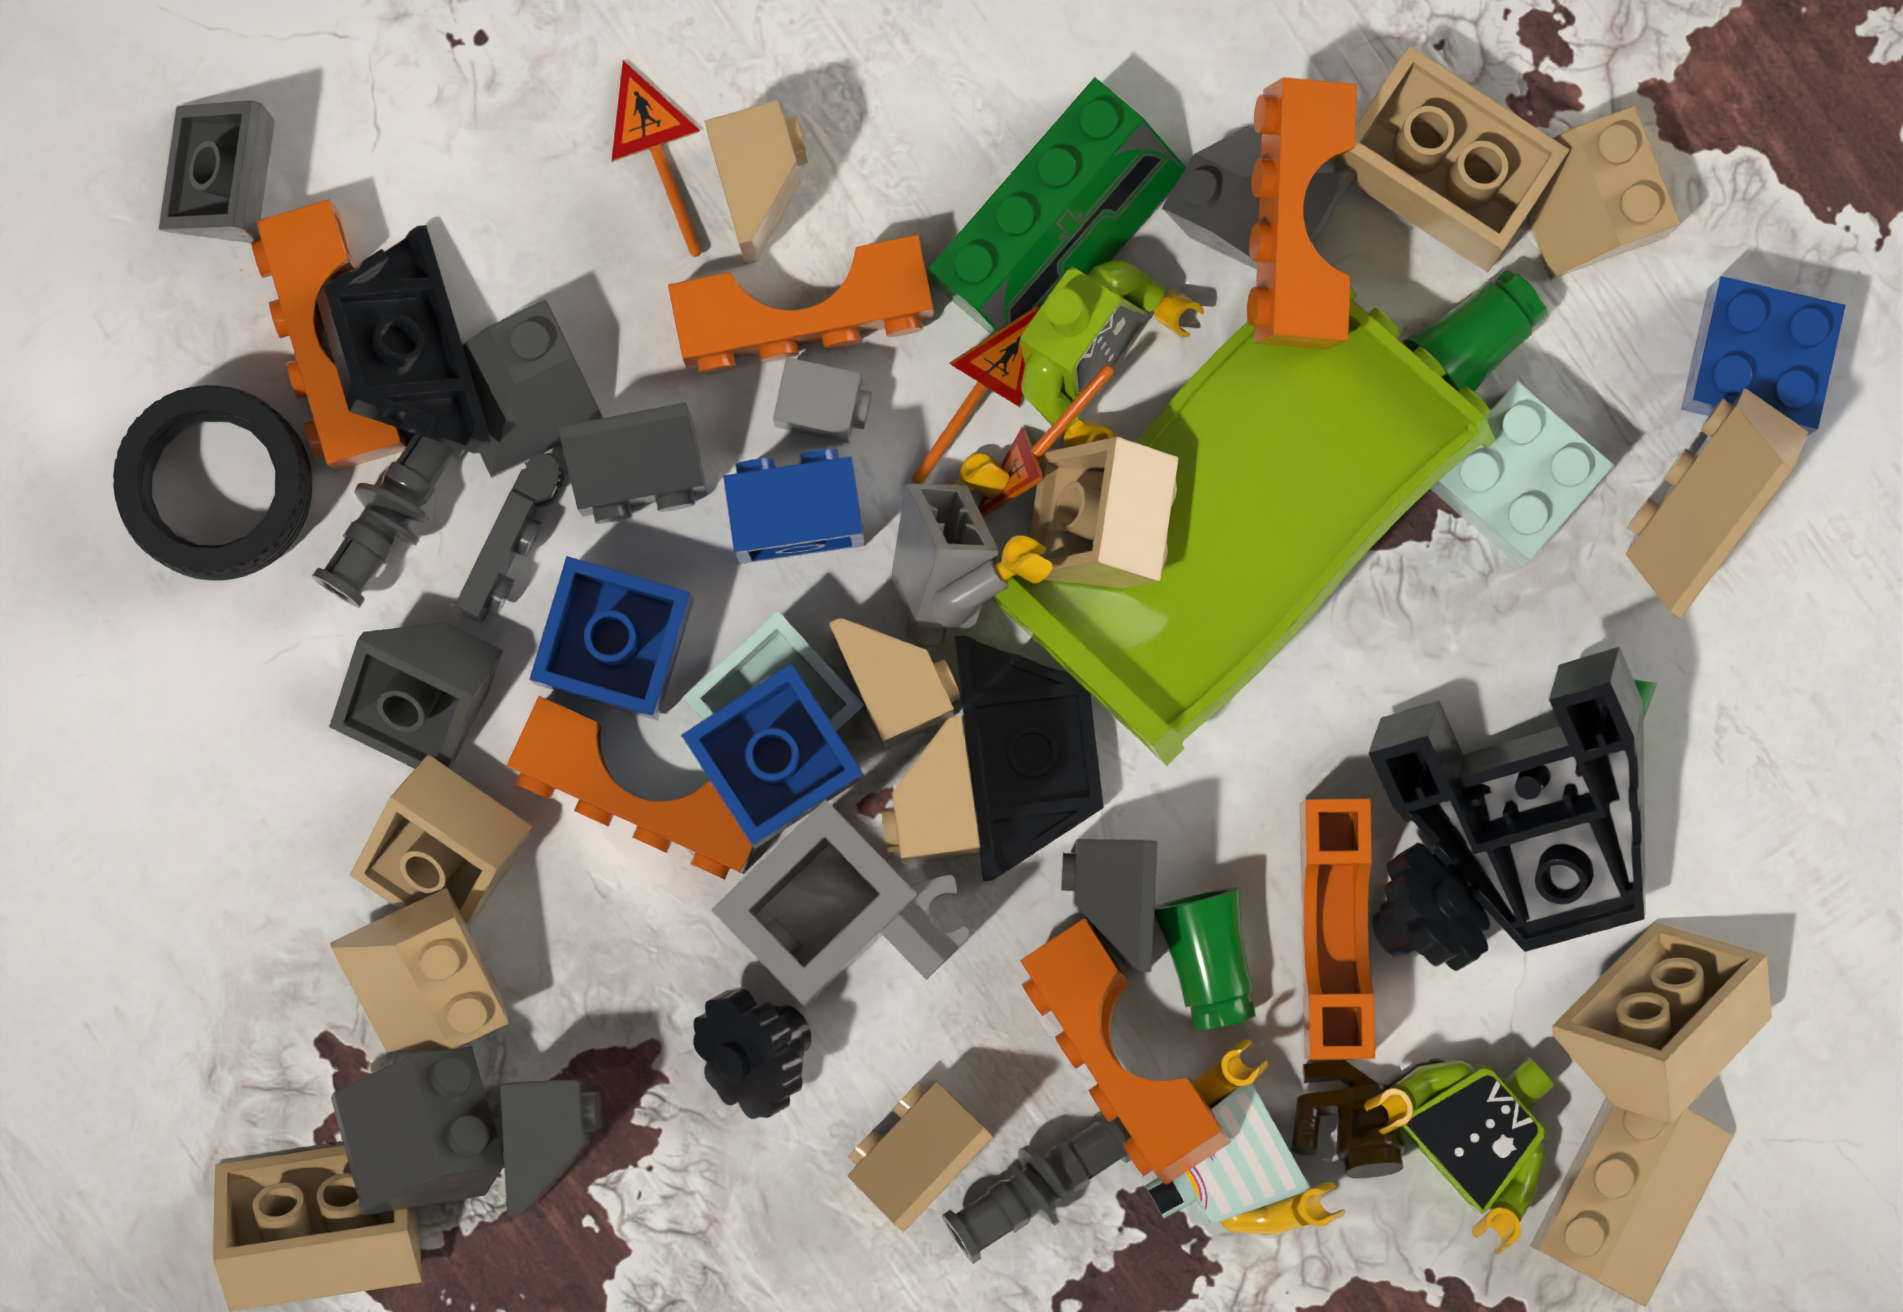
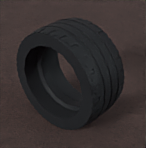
M219 385L188 387L165 395L162 399L155 401L139 417L137 416L128 428L125 437L123 436L118 448L117 458L114 463V496L118 512L130 536L146 554L157 562L177 573L195 579L208 581L231 580L250 575L272 564L297 539L307 519L311 505V466L305 447L296 431L280 413L255 395L232 387ZM203 422H229L252 432L267 448L275 469V496L265 518L247 536L225 545H198L177 536L160 518L152 497V476L163 449L183 430Z

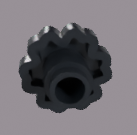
M1422 843L1412 845L1387 862V871L1392 881L1385 884L1384 892L1387 899L1383 901L1380 911L1373 916L1372 920L1374 934L1387 953L1396 958H1402L1405 955L1410 957L1422 955L1435 967L1446 963L1452 970L1459 971L1478 960L1482 954L1488 951V943L1483 932L1490 928L1488 915L1485 908L1472 895L1473 887L1467 885V880L1452 864L1446 867L1433 851L1430 852Z
M744 988L736 991L726 990L706 1001L705 1013L696 1017L693 1022L695 1032L693 1044L698 1055L707 1062L704 1074L710 1086L716 1090L726 1105L731 1106L739 1103L744 1114L750 1119L758 1117L769 1118L790 1105V1096L802 1089V1058L804 1052L809 1049L812 1040L810 1027L804 1016L796 1008L789 1005L779 1007L769 1002H762L757 1005L752 994Z

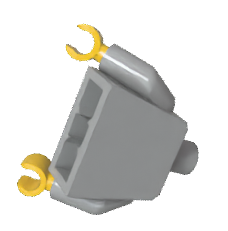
M973 453L969 455L960 469V479L954 484L950 479L944 484L906 483L892 567V582L909 617L906 630L907 636L912 641L921 645L933 646L942 643L946 628L968 629L975 625L982 604L1008 588L1007 580L1017 574L1031 583H1039L1052 570V563L1040 556L1046 551V547L1030 537L1017 535L1008 541L1002 553V561L996 563L999 549L971 493L975 489L989 499L994 498L1007 485L1009 474L1002 469L1000 463L987 454Z

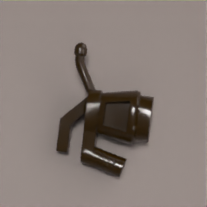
M1436 1058L1430 1059L1428 1062L1416 1064L1388 1085L1378 1084L1345 1060L1303 1064L1302 1074L1304 1083L1341 1080L1349 1087L1334 1091L1307 1093L1297 1098L1291 1150L1300 1155L1316 1154L1321 1116L1338 1114L1336 1153L1340 1161L1344 1162L1347 1177H1380L1401 1171L1404 1168L1402 1153L1406 1150V1143L1400 1128L1386 1134H1381L1379 1129L1386 1126L1389 1121V1114L1386 1108L1380 1104L1366 1111L1364 1103L1367 1099L1392 1088L1417 1067L1441 1063L1444 1060Z

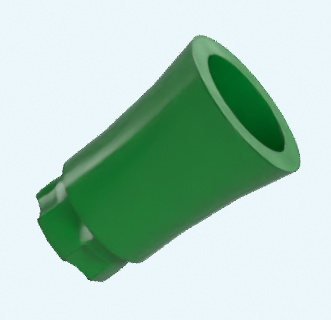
M1507 269L1492 283L1486 282L1465 301L1436 322L1403 340V344L1412 352L1419 346L1428 351L1444 368L1446 374L1442 378L1456 391H1459L1463 386H1467L1475 392L1499 364L1532 335V329L1547 317L1548 312L1537 291L1520 274H1514Z
M1234 887L1205 892L1155 906L1154 915L1166 940L1179 979L1185 1007H1190L1194 1029L1196 1031L1226 1027L1255 1017L1254 1004L1249 994L1254 989L1247 964L1242 933L1239 888Z

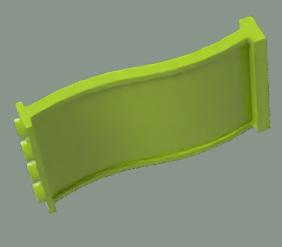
M1351 286L1348 341L1329 349L1255 344V326L1249 325L1247 321L1186 382L1135 442L1179 457L1175 478L1177 493L1171 506L1166 539L1168 553L1162 568L1160 582L1115 588L1050 580L1031 583L1016 574L1007 580L1008 588L992 597L994 602L1166 766L1185 749L1182 745L1183 741L1226 705L1284 648L1370 548L1415 502L1476 448L1482 445L1485 449H1488L1496 441L1487 420L1491 410L1485 402L1467 386H1463L1459 391H1456L1442 378L1446 374L1444 368L1428 351L1419 346L1412 352L1397 339L1401 335L1400 330L1382 311L1374 307L1367 313L1353 301L1357 294Z

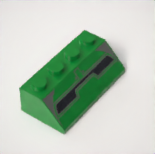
M1094 77L928 268V281L993 335L1034 307L1038 306L1041 308L1063 275L1072 266L1088 274L1093 267L1113 260L1172 192L1186 167L1141 115Z

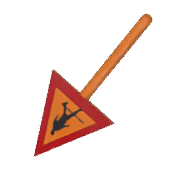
M623 60L611 162L650 149L689 253L693 257H698L702 249L662 145L699 133L700 130Z
M1038 306L949 363L976 380L977 383L914 473L912 479L915 484H922L988 388L1020 407L1023 394L1021 382L1025 368L1020 338L1040 308Z
M1105 365L1034 447L1032 446L1027 429L1021 427L1001 464L1002 469L1009 474V481L1002 492L996 497L990 499L986 496L983 497L978 506L983 518L1044 480L1038 460L1112 377L1114 368L1111 365Z

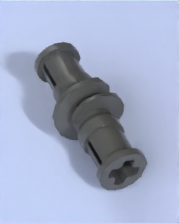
M414 434L396 462L393 461L384 473L380 486L368 483H359L354 493L365 509L358 519L351 522L343 534L344 540L324 569L316 568L312 578L341 600L360 608L365 601V598L361 595L380 565L388 561L395 550L396 541L400 539L415 546L420 541L408 524L411 520L423 523L429 521L426 513L419 509V507L428 501L435 490L433 486L453 456L460 458L465 450Z
M1100 1111L1095 1114V1123L1066 1142L1061 1140L1049 1148L1043 1157L1028 1145L1020 1148L1018 1156L1022 1170L1015 1165H1011L1008 1167L1011 1178L1000 1180L988 1188L985 1195L956 1214L951 1209L944 1213L942 1218L948 1230L970 1262L974 1264L981 1259L980 1251L1009 1232H1017L1026 1226L1031 1218L1037 1214L1041 1215L1053 1226L1057 1225L1059 1218L1055 1206L1056 1201L1061 1200L1064 1202L1068 1199L1067 1194L1078 1192L1090 1184L1089 1180L1120 1159L1125 1163L1131 1161L1122 1145L1127 1139L1114 1120L1109 1123Z

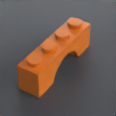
M1282 77L1264 88L1263 95H1259L1256 101L1254 128L1256 133L1262 134L1261 159L1258 158L1254 164L1251 187L1253 196L1259 198L1258 223L1256 222L1253 225L1250 233L1249 254L1251 260L1257 262L1256 287L1251 288L1247 301V320L1249 325L1255 326V344L1329 349L1348 341L1350 276L1331 266L1314 248L1305 228L1303 204L1308 184L1321 165L1355 148L1357 84Z
M328 199L257 220L256 223L261 239L251 242L252 250L261 277L272 276L279 299L270 301L269 308L279 338L290 336L296 360L286 362L297 399L307 396L314 420L304 423V427L314 458L325 457L327 465L334 471H339L403 452L407 444L402 429L349 412L336 365L331 360L324 344L322 317L316 297L325 284L344 272H353L355 270L338 209Z
M919 235L856 247L851 269L840 288L825 301L800 310L775 309L756 301L741 288L731 272L668 284L683 362L686 368L698 366L699 374H711L733 369L737 366L735 358L760 353L761 361L763 362L794 357L799 354L798 345L823 341L824 349L843 348L860 343V333L885 328L887 337L908 335L923 330V320L934 318V309Z
M538 696L506 765L520 772L516 785L551 800L555 789L579 799L574 809L575 812L608 827L613 816L637 826L632 838L667 853L672 842L695 852L690 863L691 865L724 880L730 868L744 874L755 848L710 780L692 794L676 800L650 801L634 796L625 791L615 781L606 766L602 752V726L592 719Z
M1305 799L1300 802L1304 1059H1375L1374 991L1371 981L1368 940V894L1372 864L1370 799Z
M1085 918L1020 960L1031 977L1022 983L1023 989L1042 1016L1052 1011L1064 1030L1055 1036L1057 1043L1075 1069L1086 1064L1098 1083L1088 1091L1109 1123L1119 1117L1131 1138L1122 1143L1142 1176L1153 1171L1167 1185L1231 1143V1140L1199 1090L1187 1077L1168 1081L1148 1080L1128 1072L1120 1064L1113 1049L1111 1023L1118 1000L1130 983L1097 931Z

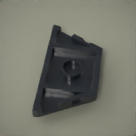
M417 226L410 230L405 239L385 252L380 249L363 260L360 267L355 271L344 272L322 287L316 300L349 412L474 454L483 453L490 444L491 438L427 226Z
M956 636L955 644L980 844L983 882H988L1003 875L1104 808L1091 694L1067 672L1057 671L1020 655L1011 654L977 642L976 639L967 636Z

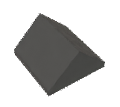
M248 100L176 106L158 230L246 243L258 240L259 230L256 221L261 219L275 122L262 103Z

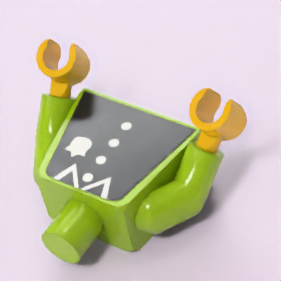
M1111 260L1093 267L1088 274L1072 266L1066 271L1020 338L1025 363L1021 382L1022 392L1026 400L1052 426L1103 366H1114L1149 316L1148 312L1154 310L1155 319L1178 336L1185 338L1191 334L1179 326L1181 314L1185 310L1192 308L1203 315V307L1181 291L1173 289L1165 292V286L1123 260ZM1079 413L1064 430L1063 440L1064 447L1067 448L1090 443L1094 437L1098 440L1113 438L1114 434L1108 427L1079 418Z
M1527 1058L1503 1081L1487 1065L1478 1064L1473 1067L1470 1063L1461 1059L1419 1066L1389 1090L1367 1099L1364 1103L1366 1111L1381 1104L1389 1114L1388 1124L1379 1129L1381 1134H1386L1400 1128L1474 1211L1484 1214L1490 1208V1212L1472 1228V1235L1476 1239L1489 1227L1493 1228L1500 1237L1499 1247L1494 1251L1497 1255L1501 1254L1519 1239L1521 1234L1520 1221L1535 1197L1546 1157L1541 1141L1544 1139L1547 1131L1528 1110L1555 1086L1546 1073L1531 1058Z

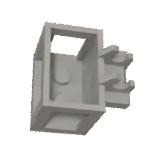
M826 799L711 909L803 1006H809L881 935L926 980L969 937V930L966 926H962L953 932H943L935 928L929 919V908L936 898L942 895L957 894L956 882L952 875L917 882L909 886ZM831 844L879 895L813 960L805 965L795 955L803 947L795 936L777 918L774 917L769 923L765 924L756 914L821 851Z

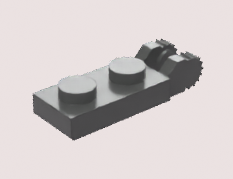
M544 452L542 454L535 453V456H529L530 460L525 462L526 468L521 469L456 601L458 609L462 614L483 623L489 610L499 614L514 583V579L507 577L506 574L516 554L518 553L526 557L539 534L542 522L533 518L539 508L555 503L560 493L558 488L560 486L563 487L562 480H565V478L562 476V473L564 471L560 469L561 465L557 464V458H552L551 454L546 455Z

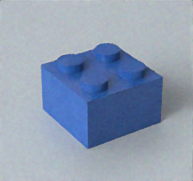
M1720 276L1707 290L1681 410L1709 416L1722 398L1733 404L1742 390L1746 388L1808 431L1807 436L1815 432L1819 428L1846 305Z
M838 449L814 450L799 455L801 464L776 467L773 458H760L736 463L737 473L723 475L733 548L739 564L865 546L852 456L839 458Z
M566 556L529 680L541 687L658 721L694 602L692 594L688 591Z
M792 663L681 734L685 743L755 849L814 811L825 799L827 801L831 800L864 778V774Z

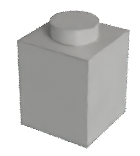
M786 357L773 422L776 428L849 443L853 427L865 428L872 392L861 390L862 374L859 372Z

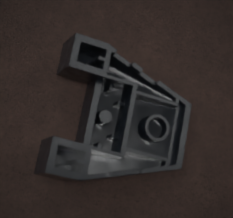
M1620 647L1558 665L1549 701L1560 724L1559 727L1463 755L1440 701H1435L1380 718L1368 752L1395 811L1406 823L1412 820L1434 844L1432 851L1446 867L1452 864L1473 887L1472 895L1524 952L1645 919L1643 701Z

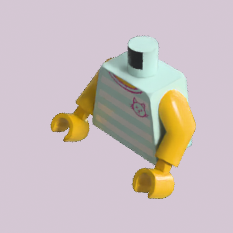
M1243 1039L1227 1052L1223 1060L1217 1062L1191 1081L1199 1090L1231 1140V1143L1166 1185L1161 1179L1157 1178L1145 1186L1163 1219L1197 1201L1211 1224L1220 1222L1231 1233L1276 1235L1309 1224L1316 1227L1325 1226L1343 1217L1345 1214V1209L1330 1213L1321 1205V1194L1327 1193L1337 1188V1186L1333 1182H1324L1310 1189L1309 1184L1252 1084L1266 1070L1268 1062L1265 1060L1257 1068H1249L1244 1065L1240 1059V1053L1252 1042L1249 1039Z

